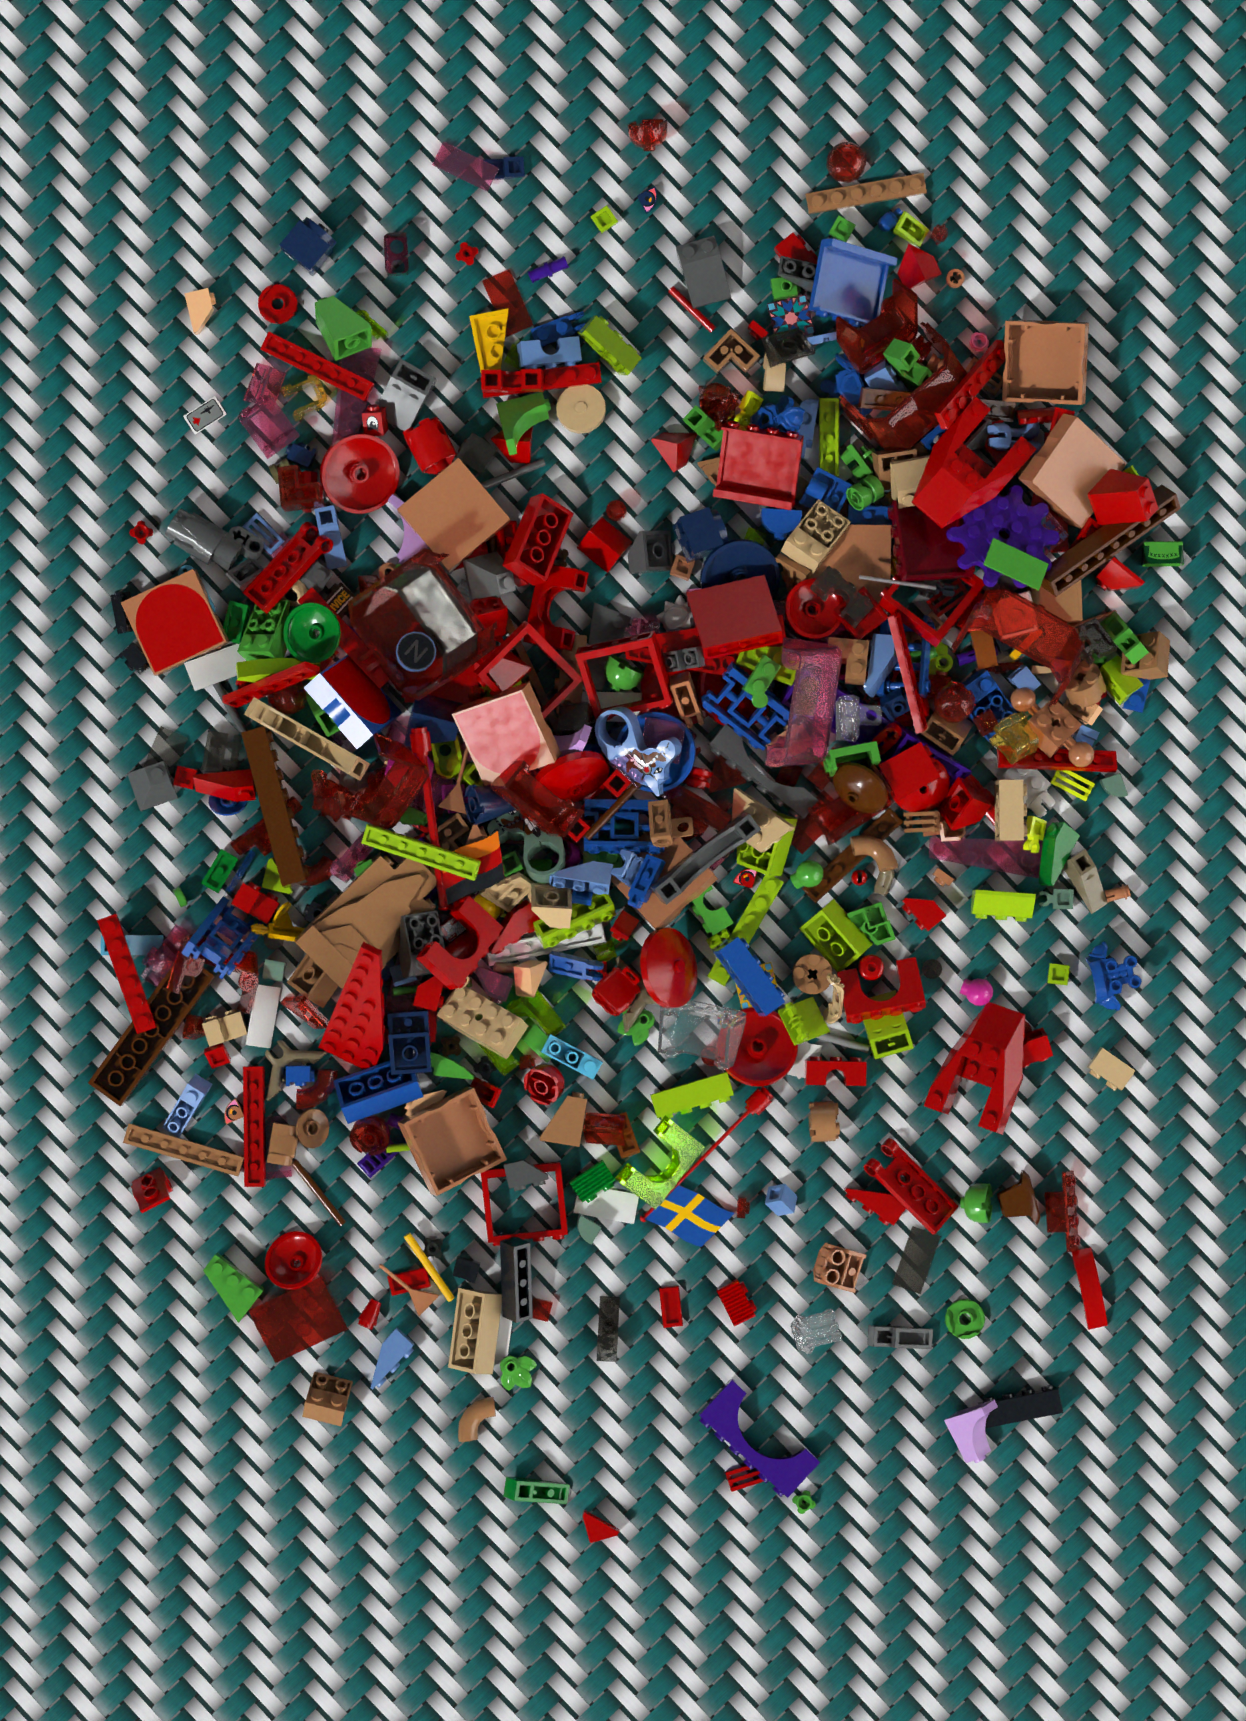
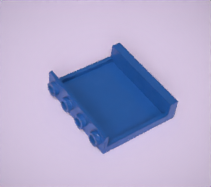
M822 239L808 310L816 312L818 317L827 318V316H830L836 322L848 321L850 326H865L864 330L876 332V329L885 328V325L878 324L888 269L889 266H896L898 258L837 239Z

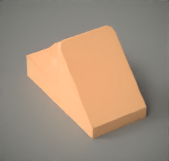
M1068 699L1063 705L1076 719L1085 725L1089 724L1091 726L1103 710L1097 704L1089 707H1080L1077 704L1072 705Z

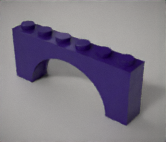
M730 1379L700 1411L698 1415L701 1419L699 1421L707 1429L711 1426L716 1431L714 1435L721 1442L726 1440L730 1444L729 1449L736 1456L741 1454L745 1458L743 1462L751 1470L755 1467L760 1472L758 1476L766 1484L770 1481L775 1486L773 1490L780 1497L785 1495L788 1498L820 1462L804 1447L794 1455L774 1458L763 1455L749 1446L742 1436L738 1423L739 1407L747 1393Z

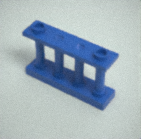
M924 615L923 621L935 629L932 619L928 615ZM888 619L880 624V634L892 635ZM902 623L904 632H914L912 629H910L908 626ZM922 638V643L907 644L909 651H921V663H912L914 671H920L919 682H917L918 694L923 698H927V693L931 690V682L928 680L931 644ZM898 662L895 664L891 672L893 670H900ZM889 673L876 694L881 698L891 692V690H896L899 687L905 690L904 683L891 682Z

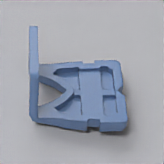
M621 849L619 854L624 861V865L621 868H612L611 874L631 888L644 858L635 855L632 851Z

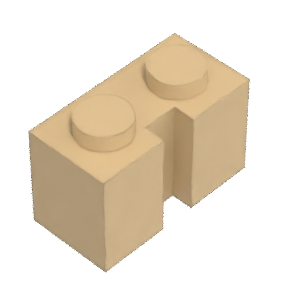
M236 1009L225 1012L226 1016L218 1018L217 1015L205 1018L206 1023H203L202 1026L209 1047L247 1035L248 1029L242 1011L237 1012Z
M1102 1047L1099 1048L1087 1066L1092 1076L1098 1080L1100 1077L1104 1078L1107 1081L1106 1085L1114 1091L1117 1088L1123 1090L1135 1072L1134 1069Z

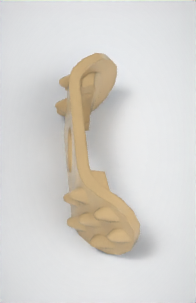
M828 973L827 980L834 986L832 1002H829L828 1007L823 1012V1018L826 1023L832 1024L838 1021L842 1015L843 988L845 985L840 983L841 978L836 977V974Z

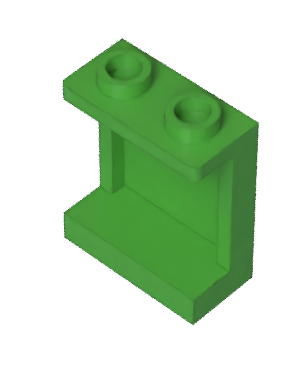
M877 741L829 750L823 761L825 772H829V776L833 777L837 771L836 764L865 758L867 759L869 769L877 768L881 761Z

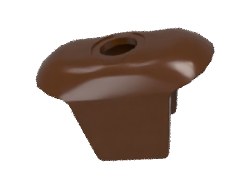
M1021 1170L1020 1180L1017 1184L998 1192L997 1196L1002 1215L1005 1217L1030 1216L1037 1226L1040 1221L1037 1200L1030 1176L1024 1170Z

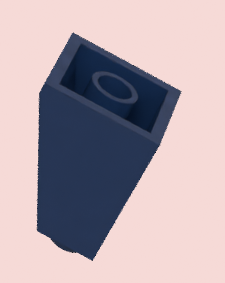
M417 692L407 725L404 746H411L409 735L411 734V728L427 726V731H430L431 744L455 741L457 733L460 734V731L452 713L463 703Z

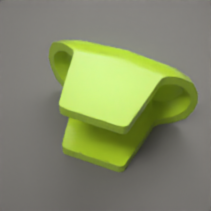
M456 736L455 741L432 743L431 752L437 774L445 779L458 776L462 764L458 737ZM443 744L451 747V753L448 756H443L439 752Z

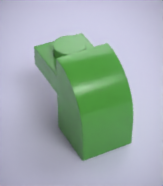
M695 405L682 420L717 451L722 445L723 430Z
M528 1017L524 1021L528 1028L521 1038L538 1056L548 1063L552 1058L540 1051L549 1036Z

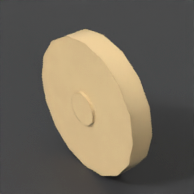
M593 386L569 387L558 398L556 404L557 417L562 426L567 430L578 434L589 433L603 422L606 414V403L602 394Z

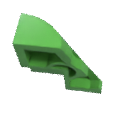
M882 902L846 914L876 946L896 939L890 921L887 920Z

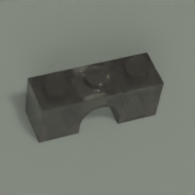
M830 566L825 569L810 587L824 602L832 595L843 597L846 607L840 616L853 628H856L874 607L872 601L867 596H862L854 584L844 580L841 573Z

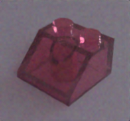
M478 966L475 970L486 995L491 997L490 1001L502 1004V1001L507 1002L515 979Z

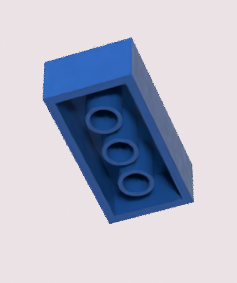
M732 937L713 952L758 1015L767 1016L785 1003L783 999L785 995L779 987H774L771 982L773 978L768 971L761 969L759 966L761 962L755 954L751 955L748 951L749 945L745 939Z
M390 1061L334 1080L340 1107L348 1124L424 1097L417 1073L391 1075Z

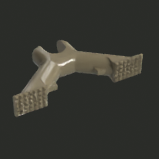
M620 956L616 958V966L621 970L626 966L629 967L620 959ZM627 972L633 979H635L631 973ZM642 979L637 984L641 988L640 993L637 994V998L632 1006L627 1008V1013L622 1016V1020H624V1033L630 1030L647 1004H657L648 996Z
M278 1040L277 1043L284 1053L280 1059L275 1058L268 1049L265 1051L266 1058L272 1064L266 1100L270 1101L272 1097L282 1091L281 1084L285 1081L283 1079L284 1067L290 1062H301L303 1065L306 1063L315 1064L327 1052L291 1050L284 1041Z

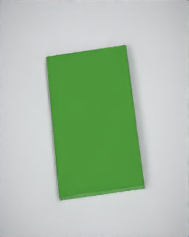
M995 538L992 539L983 563L984 566L1038 591L1049 565Z

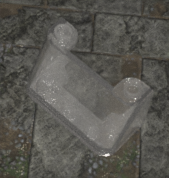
M689 1000L685 1005L676 1008L660 1006L658 1053L665 1054L669 1058H675L681 1053L714 1060V1065L718 1066V1069L728 1070L735 1063L746 1024V1013L694 1000Z

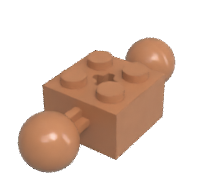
M1016 688L1012 692L1010 701L1013 708L1019 712L1028 711L1032 715L1021 732L1049 758L1065 746L1069 750V759L1075 766L1086 767L1093 761L1094 750L1092 746L1086 742H1076L1072 738L1082 724L1054 697L1040 708L1036 704V695L1031 689Z

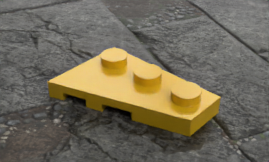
M508 308L469 316L480 372L481 370H498L502 367Z

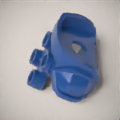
M849 353L835 354L836 361L845 370L835 375V383L827 379L821 382L820 388L823 392L829 393L831 398H839L840 409L841 402L844 400L852 406L859 403L861 387L869 386L864 379V369L860 356L856 357ZM859 407V414L862 419H865L873 411V409Z
M783 395L780 397L778 404L767 403L753 414L752 424L758 425L762 429L769 427L777 428L779 432L785 433L787 431H796L800 435L799 429L803 422L805 409L793 407L794 400L789 396ZM764 416H769L770 421L762 425Z
M1103 941L1101 944L1093 947L1088 957H1085L1093 976L1096 992L1094 1001L1095 1004L1099 1003L1100 1006L1106 1009L1119 1011L1121 1005L1114 994L1121 993L1123 984L1128 983L1131 988H1138L1141 985V978L1134 975L1133 968L1137 965V959L1134 956L1128 955L1124 958L1123 964H1118L1113 957L1106 959L1108 946Z

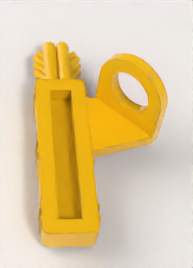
M289 901L277 910L272 921L273 923H269L267 927L257 923L251 925V931L257 935L267 934V938L291 942L305 928L292 925L288 914L291 907Z

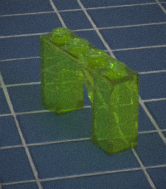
M538 989L534 998L521 996L518 1000H512L506 1006V1010L518 1017H531L535 1019L548 1036L550 1034L556 1036L567 1027ZM479 1044L503 1076L520 1064L512 1053L506 1060Z
M666 1115L653 1131L671 1147L672 1158L667 1168L656 1175H645L627 1163L616 1176V1179L623 1186L655 1210L664 1202L665 1197L676 1187L677 1182L688 1172L690 1166L705 1149L702 1143Z

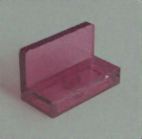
M256 363L243 400L272 411L286 374L271 366Z
M432 773L430 780L435 816L442 817L444 810L438 807L442 802V785H452L453 780ZM420 782L412 807L426 813L423 785Z

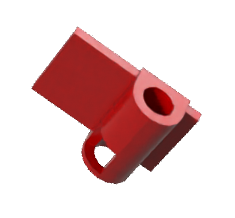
M160 1167L132 1181L131 1186L141 1213L169 1200V1193L174 1191L167 1175Z

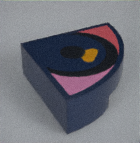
M655 187L637 195L646 214L656 204L657 191Z

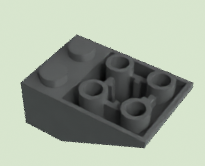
M401 359L377 404L379 407H386L387 422L402 431L411 428L437 380Z
M437 910L401 916L399 961L403 979L432 974L416 959L427 943L436 941L445 949Z

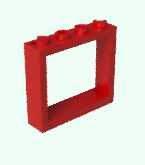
M896 573L892 580L901 581L900 575ZM975 574L972 577L960 578L972 588L938 631L891 597L900 585L892 584L890 588L887 586L879 595L882 598L878 605L890 614L899 612L902 623L934 647H937L981 592L985 584Z
M524 621L474 673L478 676L476 680L481 686L485 687L487 685L491 689L489 692L491 696L503 692L486 674L527 634L570 678L541 708L543 718L545 719L583 679L528 622Z
M655 631L578 647L575 657L595 721L603 712L614 707H625L632 712L640 711L644 713L652 708L659 707L662 709L672 704L674 697L670 689V679ZM648 646L663 695L601 708L587 660ZM610 714L609 717L607 718V720H610V719H612L614 716H619V715Z
M561 1161L532 1164L543 1172L555 1171L561 1229L494 1236L488 1178L506 1177L504 1168L488 1169L481 1173L488 1243H493V1246H500L501 1240L516 1236L523 1240L532 1238L533 1242L544 1241V1237L552 1236L553 1240L564 1239V1235H568Z

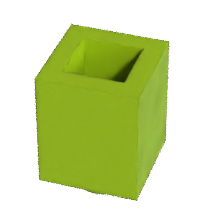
M474 762L465 766L461 784H465V789L469 785L483 784Z

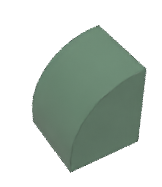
M1121 773L1099 780L1102 788L1113 797L1128 796Z
M265 959L263 979L283 982L287 962Z
M579 1213L577 1217L578 1232L586 1242L592 1245L602 1227Z

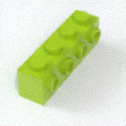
M593 894L591 906L572 904L570 928L558 929L549 927L542 919L533 922L540 943L546 949L556 946L565 939H571L584 930H590L601 922L611 920L616 916V912L609 895Z
M727 1072L650 1094L657 1118L661 1117L662 1121L673 1118V1113L681 1112V1115L693 1111L692 1108L700 1106V1109L712 1106L711 1102L719 1100V1103L731 1100L730 1096L734 1095Z

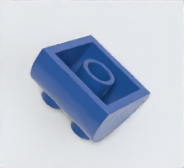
M762 508L760 514L763 528L767 533L774 536L773 540L785 541L786 536L794 531L802 518V510Z

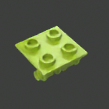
M813 997L795 1004L789 1002L784 1008L777 1010L794 1046L830 1032Z

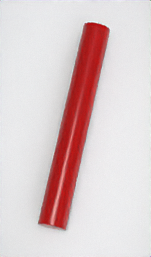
M674 286L669 289L668 292L710 333L716 329L697 308L693 309L691 302Z

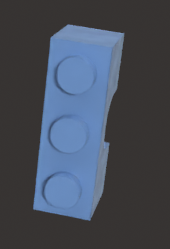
M579 336L556 340V352L553 355L543 352L540 340L520 341L517 344L519 368L537 369V367L545 366V369L557 368V365H564V367L574 366L582 360Z

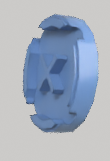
M845 330L807 337L806 342L808 345L842 339L846 337Z

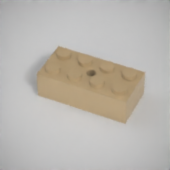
M468 987L460 990L457 988L453 989L436 1015L446 1025L506 1060L528 1028V1025L522 1018Z

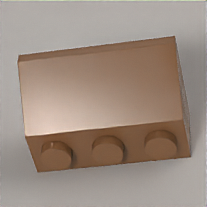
M307 954L287 981L289 985L322 1008H324L338 987Z

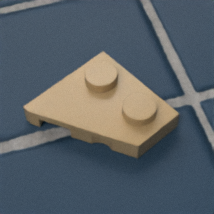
M519 872L479 892L480 895L510 912L531 891V883H534V881Z

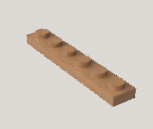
M924 173L807 193L805 196L808 213L815 214L926 194L927 190Z
M131 1123L128 1124L123 1141L125 1144L234 1176H239L244 1161L243 1156Z

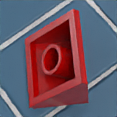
M601 517L588 531L577 546V549L608 573L633 542Z

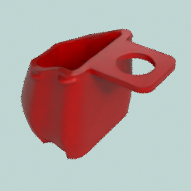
M494 596L472 599L467 608L469 624L473 631L472 639L476 642L482 641L489 652H494L498 647H492L489 643L497 641L502 644L504 642L502 636L507 632V606L502 603L500 598Z
M627 966L623 970L619 967H614L611 972L596 984L592 991V996L596 1003L601 1005L607 1013L618 1016L630 1006L637 994L640 993L641 988L637 984L641 979ZM627 972L631 973L635 979H633Z

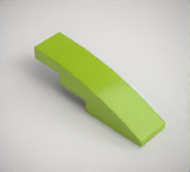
M270 658L237 662V680L257 682L300 664L302 661L296 658ZM319 662V663H311V664H314V665H317V666L320 667V662ZM315 675V676H313V677H311V678H308V679L313 680L317 675Z

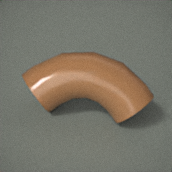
M870 835L850 837L854 856L868 855L872 857L878 865L879 872L898 868V863L892 849L881 839Z
M494 1397L475 1401L464 1411L458 1426L459 1442L477 1440L480 1423L486 1418L496 1417Z

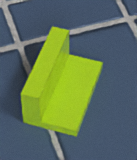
M1117 655L1103 664L1099 670L1105 682L1106 690L1121 705L1126 702L1132 693L1143 687V683L1137 677L1121 674L1122 659Z

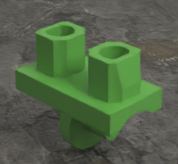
M850 444L847 446V450L840 456L846 465L853 460L858 462L859 466L851 471L857 480L872 475L874 471L865 459L867 458L872 464V452L876 450L872 448L868 451L866 446L863 445L860 447L863 453L861 455L855 445Z

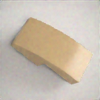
M765 348L763 390L784 392L786 350Z

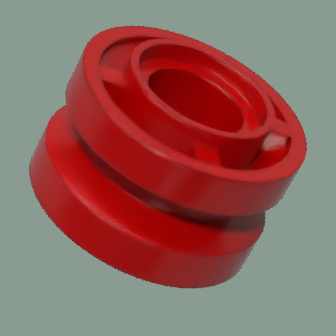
M693 766L688 777L682 783L698 789L710 788L711 783L707 779L712 778L713 773L709 772L708 769Z

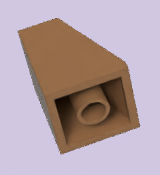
M1081 580L1057 597L1042 586L1039 591L1031 587L1026 588V591H1030L1039 624L1078 623L1083 620Z
M572 1091V1095L568 1094L542 1132L540 1141L580 1147L588 1099L584 1097V1093Z

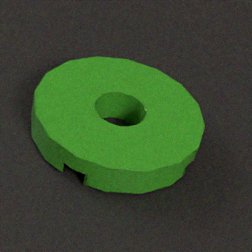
M959 1299L953 1302L947 1308L945 1314V1324L949 1332L961 1339H970L977 1336L985 1323V1314L982 1308L970 1299ZM964 1313L970 1315V1322L968 1324H961L959 1321V1317Z

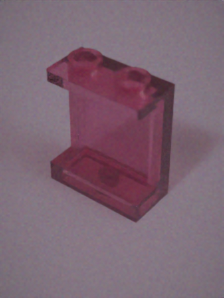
M270 394L259 397L255 405L251 408L249 406L244 408L240 412V416L237 417L267 459L300 436Z

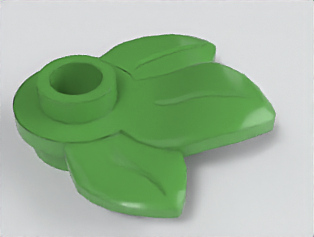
M643 1010L627 1033H624V1020L619 1023L617 1032L622 1035H632L633 1044L635 1046L640 1045L648 1039L649 1029L654 1025L655 1017L651 1011ZM643 1016L647 1017L645 1024L641 1021Z
M514 1356L504 1357L500 1362V1369L502 1371L500 1380L503 1387L508 1391L515 1384L521 1388L531 1387L532 1378L529 1371L537 1366L536 1362L528 1356H520L518 1358ZM512 1363L514 1365L512 1369H507L508 1364Z

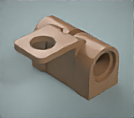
M668 799L648 802L650 839L654 846L660 848L668 847L673 843L672 838L687 837L694 834L693 819L691 817L671 819ZM687 823L689 828L685 832H680L677 829L678 825Z
M273 1123L267 1163L292 1166L298 1144L295 1125Z

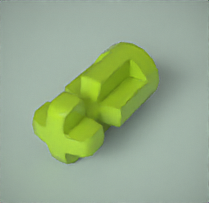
M726 929L721 931V935L715 934L706 939L712 950L723 943L722 939L728 940L730 938V934Z

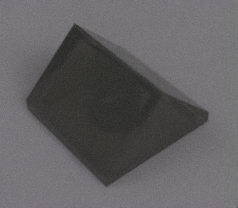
M799 327L762 338L770 368L815 354V349Z

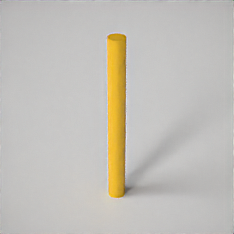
M409 1232L404 1235L405 1240L447 1301H452L455 1298L412 1234Z

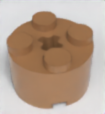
M1083 660L1062 670L1061 683L1072 705L1077 704L1080 707H1089L1101 700V695L1106 692V685L1098 666L1092 663L1091 660Z
M808 954L800 957L795 962L792 969V979L800 991L807 994H819L825 991L831 984L827 980L828 973H833L830 963L824 957ZM809 969H811L812 971L816 969V979H809L807 977L809 975Z
M833 1101L809 1102L808 1109L811 1112L809 1115V1133L811 1142H828L839 1139L840 1125L835 1121L839 1114L838 1103Z

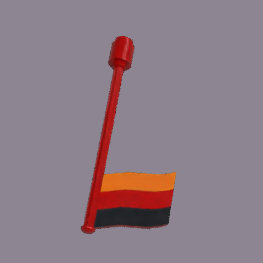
M427 726L411 728V734H409L412 753H416L417 757H419L430 841L432 845L440 847L427 759L428 751H432L430 731H427ZM498 831L485 839L461 846L453 851L481 861L475 881L434 868L440 905L438 907L439 910H448L450 908L449 904L468 894L489 888L505 878Z

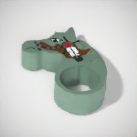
M521 790L523 802L520 808L492 820L487 827L488 834L490 836L498 831L500 844H503L508 839L513 841L524 840L523 859L528 875L539 883H549L550 875L565 869L566 854L562 837L552 819L539 806L528 801L524 790ZM541 849H551V851L559 855L557 865L551 870L537 871L530 866L532 857L540 852Z

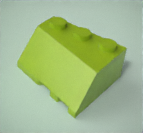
M593 316L577 333L619 375H629L641 360V357L630 344L627 345L622 340L623 337L616 330L612 331L608 327L609 323L602 316L599 318Z
M770 809L796 827L798 819ZM795 828L793 831H788L782 836L780 841L773 843L771 848L765 852H759L746 842L737 847V864L768 876H782Z

